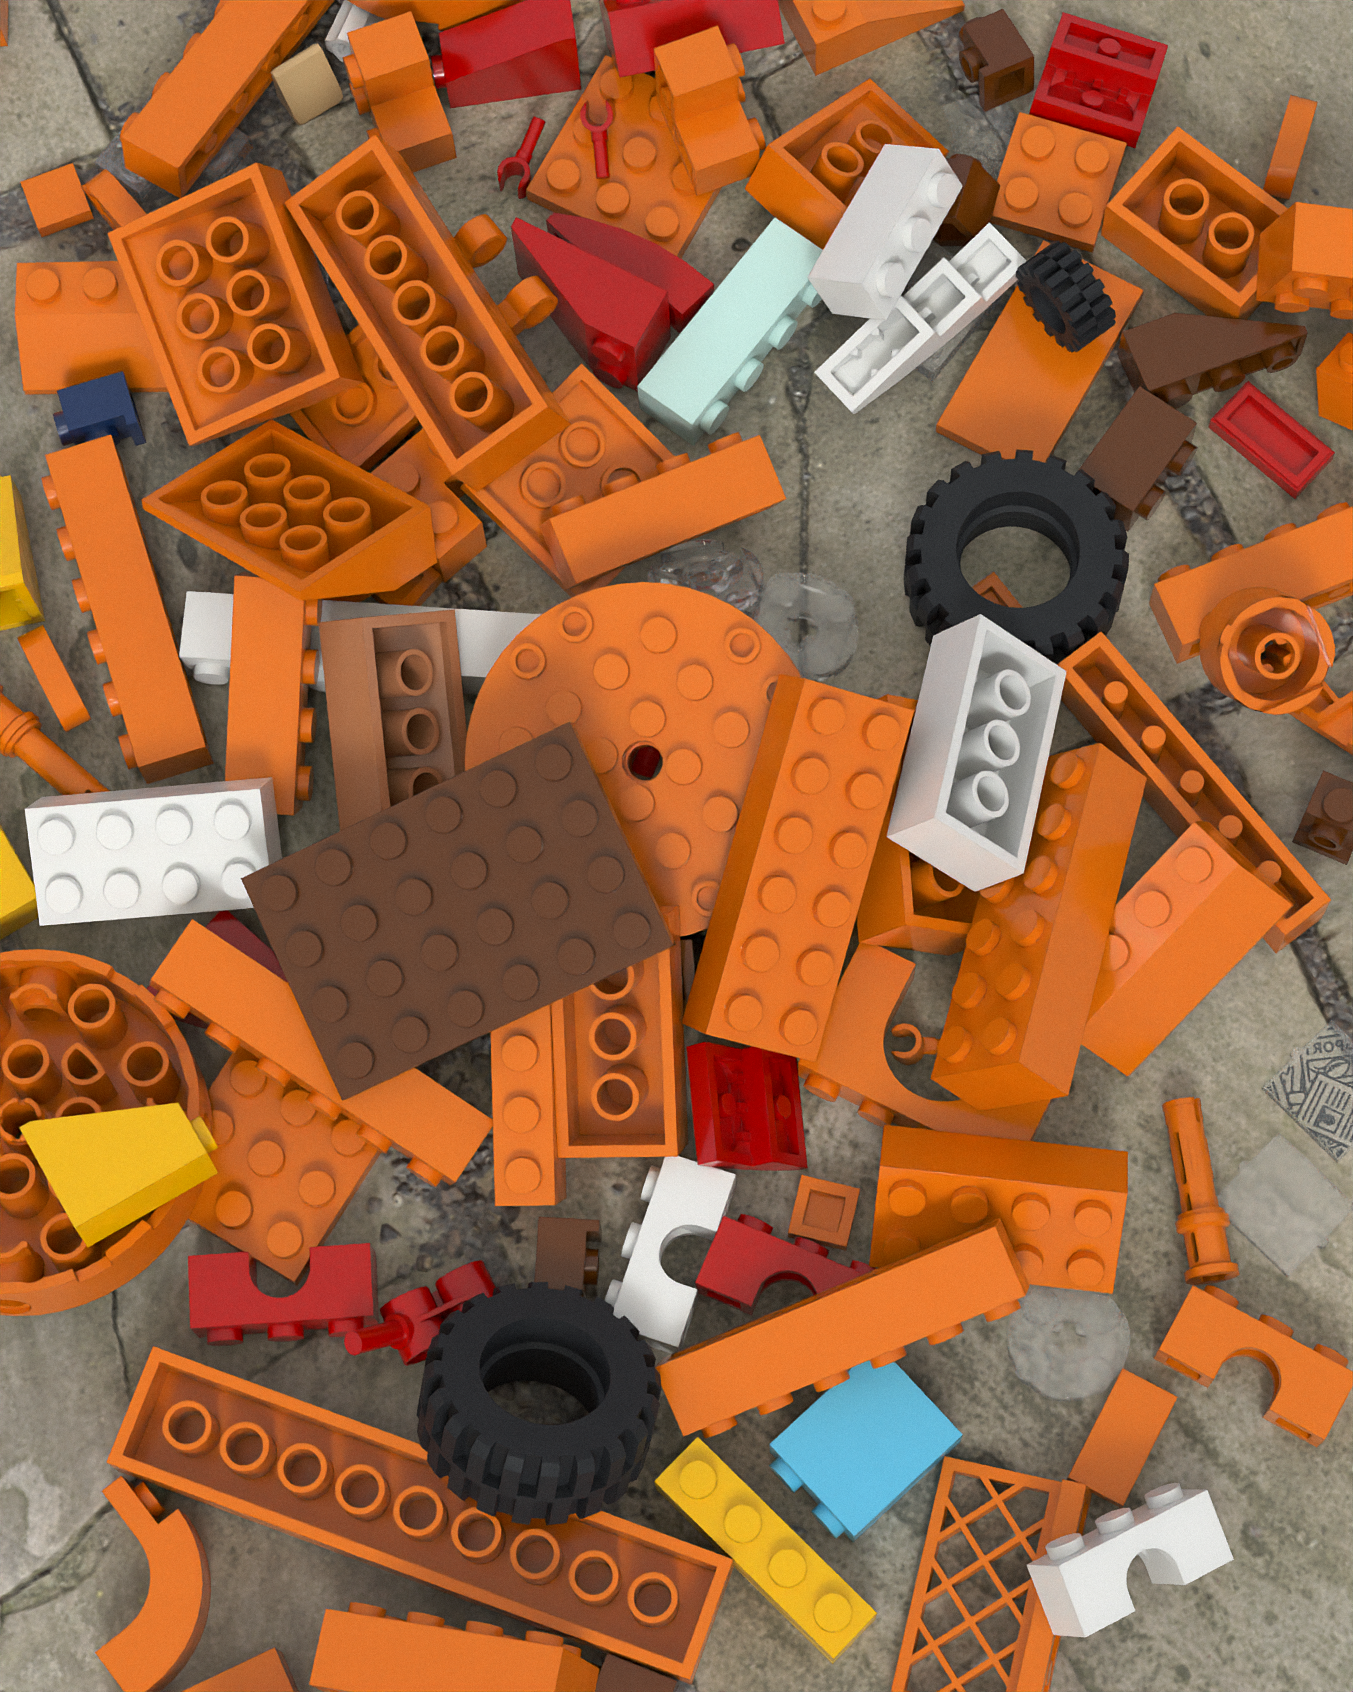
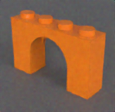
M859 943L836 988L816 1062L800 1059L798 1062V1076L806 1080L803 1085L804 1088L830 1102H835L839 1096L860 1106L857 1113L862 1118L883 1128L884 1125L894 1123L901 1127L1033 1141L1053 1099L978 1111L962 1099L935 1101L923 1098L909 1091L896 1079L886 1061L883 1042L914 979L916 964L878 945Z

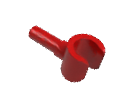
M609 99L606 100L608 116L603 124H596L590 119L588 101L584 103L580 110L582 124L591 131L596 179L610 178L607 128L613 124L616 118V109Z
M533 116L515 156L508 157L499 164L497 176L500 191L503 190L505 181L509 177L518 175L523 177L517 190L518 198L523 199L527 197L526 189L531 182L529 164L546 123L544 120Z

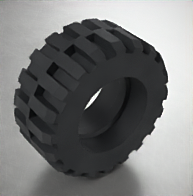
M1016 449L1015 459L1002 460L1000 451L982 454L980 466L973 468L970 462L964 461L951 469L949 483H946L944 480H937L927 491L926 504L917 506L911 520L910 535L907 537L904 569L905 595L910 597L909 612L915 626H925V641L931 646L933 635L981 614L1057 665L1102 631L1106 636L1112 627L1115 613L1119 610L1128 573L1129 553L1125 551L1128 537L1124 522L1113 519L1116 505L1108 493L1101 492L1097 496L1093 493L1094 478L1082 469L1078 470L1073 476L1065 471L1067 461L1051 454L1047 463L1032 460V450ZM1022 527L1031 529L1049 538L1063 552L1070 566L1069 581L1061 593L1045 603L1026 608L1002 606L985 599L968 584L961 572L960 561L963 550L976 537L996 528Z
M530 1282L528 1288L516 1289L515 1283L494 1288L492 1297L487 1298L484 1293H481L463 1303L462 1312L456 1310L450 1313L440 1324L439 1334L432 1338L427 1351L416 1415L419 1418L417 1427L420 1446L426 1452L428 1451V1464L439 1478L449 1477L447 1488L460 1499L465 1501L468 1497H471L477 1501L476 1509L495 1517L497 1511L512 1515L511 1522L529 1525L531 1518L545 1519L546 1525L567 1523L568 1515L576 1513L579 1519H583L600 1512L603 1501L607 1505L615 1503L627 1492L629 1483L637 1480L644 1467L660 1407L661 1376L654 1367L656 1358L650 1345L645 1340L638 1341L640 1331L625 1315L620 1319L613 1315L614 1307L599 1297H596L593 1302L582 1297L581 1289L565 1285L564 1291L549 1289L548 1282ZM515 1381L543 1382L571 1394L585 1407L589 1414L579 1420L565 1424H536L511 1415L502 1409L490 1397L488 1392L500 1385Z

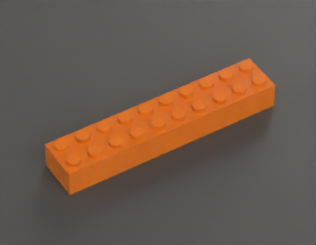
M155 1346L152 1347L106 1462L118 1472L692 1685L734 1568L733 1559L601 1510L583 1519H579L576 1513L568 1515L567 1523L546 1525L545 1519L531 1518L529 1525L511 1522L512 1515L498 1511L495 1517L476 1509V1500L468 1497L463 1501L448 1489L449 1477L439 1478L427 1462L428 1451L426 1452L416 1442Z

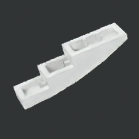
M989 222L949 262L943 257L903 297L900 295L887 320L870 318L814 373L853 414H856L943 347L1018 280L1016 278L1017 268L1025 263L1026 260Z

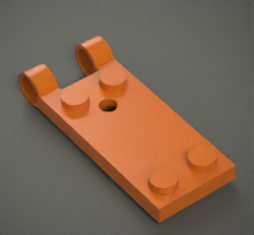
M486 214L469 220L459 229L454 237L472 268L481 267L492 261L500 254L507 242V237L489 215ZM531 276L518 283L508 293L506 298L496 306L515 336H517L524 329L535 327L543 322L556 308L558 299L539 276ZM358 324L346 335V338L364 382L317 404L289 414L312 442L368 471L413 431L420 422Z

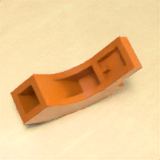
M120 1476L103 1489L102 1492L141 1543L149 1562L150 1586L146 1601L137 1617L123 1631L95 1653L124 1692H160L185 1667L202 1637L208 1618L211 1598L209 1564L198 1532L185 1513L177 1509L160 1522L157 1516L164 1512L165 1508L148 1485L142 1481L134 1487L130 1481Z

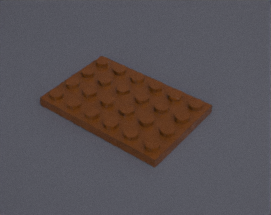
M573 722L563 724L241 878L342 1101L676 945Z

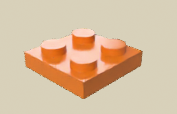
M1019 112L997 179L1000 189L990 223L1051 241L1059 240L1060 243L1065 242L1071 247L1093 253L1103 223L1105 208L1110 201L1127 143Z

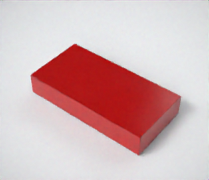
M1249 381L1210 420L1208 427L1294 499L1332 461L1335 454L1333 450Z

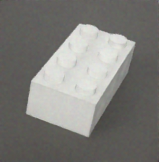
M981 614L933 635L886 837L974 892L1024 874L1067 671Z
M273 777L41 797L25 808L40 926L254 908L241 878L282 859Z

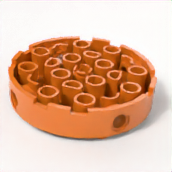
M650 582L623 583L596 588L576 595L540 615L525 627L500 654L484 680L470 716L466 736L465 771L563 724L573 722L657 905H679L680 937L695 935L708 930L779 673L801 678L803 676L790 656L767 631L734 606L712 595L687 587ZM644 747L656 748L662 757L661 771L650 780H641L634 774L632 768L634 755L637 753V750Z
M29 949L0 953V1315L34 1316L61 1312L101 1298L128 1283L154 1262L178 1235L192 1213L204 1185L203 1181L92 1246L87 1247L70 1221L23 1135H20V1139L16 1138V1135L21 1132L19 1127L36 1120L179 1103L189 1122L201 1116L209 1132L213 1135L211 1103L204 1077L187 1041L170 1013L153 1000L155 996L142 984L139 986L128 977L114 971L113 967L107 963L65 951Z

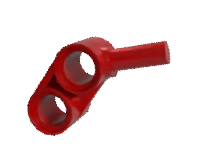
M474 1261L445 1274L435 1282L434 1285L437 1291L431 1293L429 1287L424 1286L390 1300L379 1310L384 1320L383 1323L353 1330L345 1335L344 1345L346 1350L355 1356L390 1346L398 1350L406 1366L425 1361L432 1338L439 1334L440 1324L450 1313L456 1310L462 1312L463 1303L478 1294L484 1293L487 1298L492 1297L493 1289L496 1286L484 1261Z

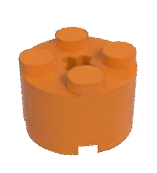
M1250 587L1236 591L1224 598L1211 612L1205 615L1199 628L1200 660L1209 681L1227 697L1255 711L1281 715L1301 709L1318 696L1324 687L1321 684L1326 677L1328 669L1333 666L1335 644L1326 620L1319 612L1305 602L1277 589ZM1269 641L1273 642V644L1265 648L1266 643ZM1265 651L1267 658L1261 660V653Z

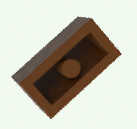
M1140 386L1079 468V470L1082 469L1095 479L1093 488L1095 496L1101 492L1108 493L1116 505L1113 519L1123 521L1127 532H1129L1139 516L1145 520L1150 519L1166 494V491L1160 488L1171 472L1180 476L1198 449L1197 446L1192 444L1197 422Z

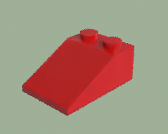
M516 217L511 225V233L518 275L522 280L531 276H539L557 297V306L549 316L600 381L613 388L620 389L624 385L638 392L637 386L656 364L671 338L668 291Z

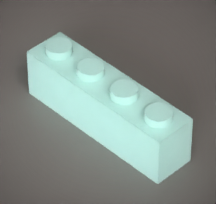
M775 217L637 386L639 408L693 446L704 432H707L709 435L713 434L726 418L729 412L727 404L739 389L746 392L756 382L763 370L764 364L761 361L773 347L780 350L790 340L798 324L795 319L807 305L813 308L822 300L807 277L823 250Z

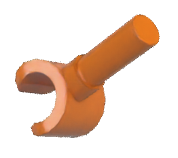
M898 1024L891 1029V1033L895 1037L903 1038L909 1036L916 1039L915 1046L908 1052L891 1051L893 1057L901 1064H916L925 1054L935 1055L938 1052L937 1047L940 1039H936V1037H922L919 1030L911 1024Z

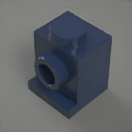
M123 371L57 390L63 411L53 413V417L63 446L73 443L78 445L107 435H112L116 445L120 443V440L132 437L135 446L146 443L134 398Z

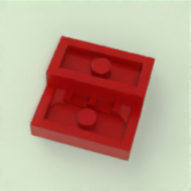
M1063 12L1029 115L1126 142L1127 146L1136 148L1168 45Z
M710 1042L686 1046L697 1165L760 1171H792L808 1168L797 1058L753 1046L739 1049Z

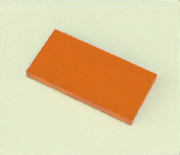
M1043 240L1036 254L1049 246L1050 243ZM1082 259V262H1083L1084 265H1085L1086 263H1089V262H1087V261H1085V260ZM1089 263L1094 270L1092 274L1095 279H1100L1105 286L1102 291L1109 295L1113 302L1110 307L1116 312V317L1114 318L1116 323L1078 352H1069L1066 346L1062 348L1056 343L1054 335L1050 337L1045 332V325L1042 321L1037 322L1032 315L1035 311L1032 307L1027 306L1023 299L1026 294L1020 291L1017 285L937 422L936 432L980 455L1000 451L1002 460L1015 459L1016 449L1032 450V460L1047 463L1050 454L1053 455L1140 303L1144 290Z

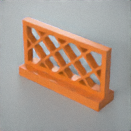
M944 1456L891 1692H909L907 1688L912 1666L932 1653L935 1654L951 1680L950 1684L937 1692H967L963 1687L964 1685L995 1667L1007 1686L1006 1692H1050L1061 1636L1053 1635L1032 1578L1011 1592H1008L991 1563L1021 1544L1031 1560L1035 1561L1047 1554L1045 1546L1051 1541L1073 1533H1080L1083 1536L1092 1493L1087 1484L1064 1479L1060 1482ZM956 1474L981 1479L993 1499L962 1518L950 1500ZM991 1482L1012 1487L998 1494ZM1026 1489L1049 1494L1044 1518L1022 1532L1004 1503ZM999 1507L1016 1536L985 1555L968 1526ZM949 1510L956 1522L944 1529L947 1511ZM962 1531L979 1560L948 1579L937 1561L939 1546ZM1041 1532L1037 1552L1035 1553L1028 1540ZM985 1568L1003 1597L971 1616L954 1587ZM935 1570L942 1583L930 1590ZM948 1591L965 1621L935 1640L923 1621L927 1604ZM1027 1593L1022 1615L1014 1601ZM1008 1605L1020 1624L1017 1641L995 1654L977 1624ZM971 1629L989 1659L958 1678L940 1648ZM921 1631L928 1645L916 1652ZM1014 1654L1008 1676L1000 1662Z

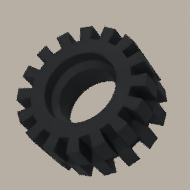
M1059 240L1054 241L1017 268L1016 278L1019 280L1017 285L1019 290L1026 294L1023 297L1026 305L1033 308L1035 311L1032 314L1037 322L1042 321L1045 325V332L1050 337L1054 335L1056 343L1062 348L1066 346L1069 352H1078L1115 325L1116 321L1114 318L1116 317V312L1110 307L1113 304L1110 296L1102 291L1105 288L1104 284L1100 279H1095L1092 274L1093 268L1089 263L1084 265L1081 255L1076 250L1071 252L1070 246L1067 243H1060Z

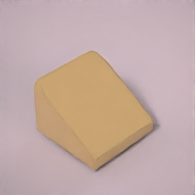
M318 43L311 45L272 69L271 75L277 97L298 125L308 123L343 100L342 90Z

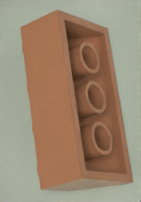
M454 609L319 622L339 827L341 831L465 772L467 727Z

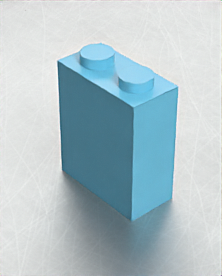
M868 1360L852 1367L848 1371L850 1375L848 1380L828 1389L769 1444L770 1453L776 1458L769 1465L771 1470L791 1492L795 1493L802 1487L818 1505L811 1513L835 1539L844 1532L852 1542H855L961 1442L963 1434L895 1362L873 1369Z

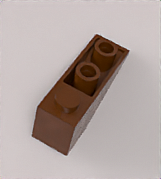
M1172 313L1123 331L1117 355L1134 393L1140 386L1177 409L1188 403L1193 395L1213 388L1215 392H1223L1239 385L1245 380L1247 375L1263 369H1266L1268 373H1274L1288 368L1301 356L1308 332L1305 326Z

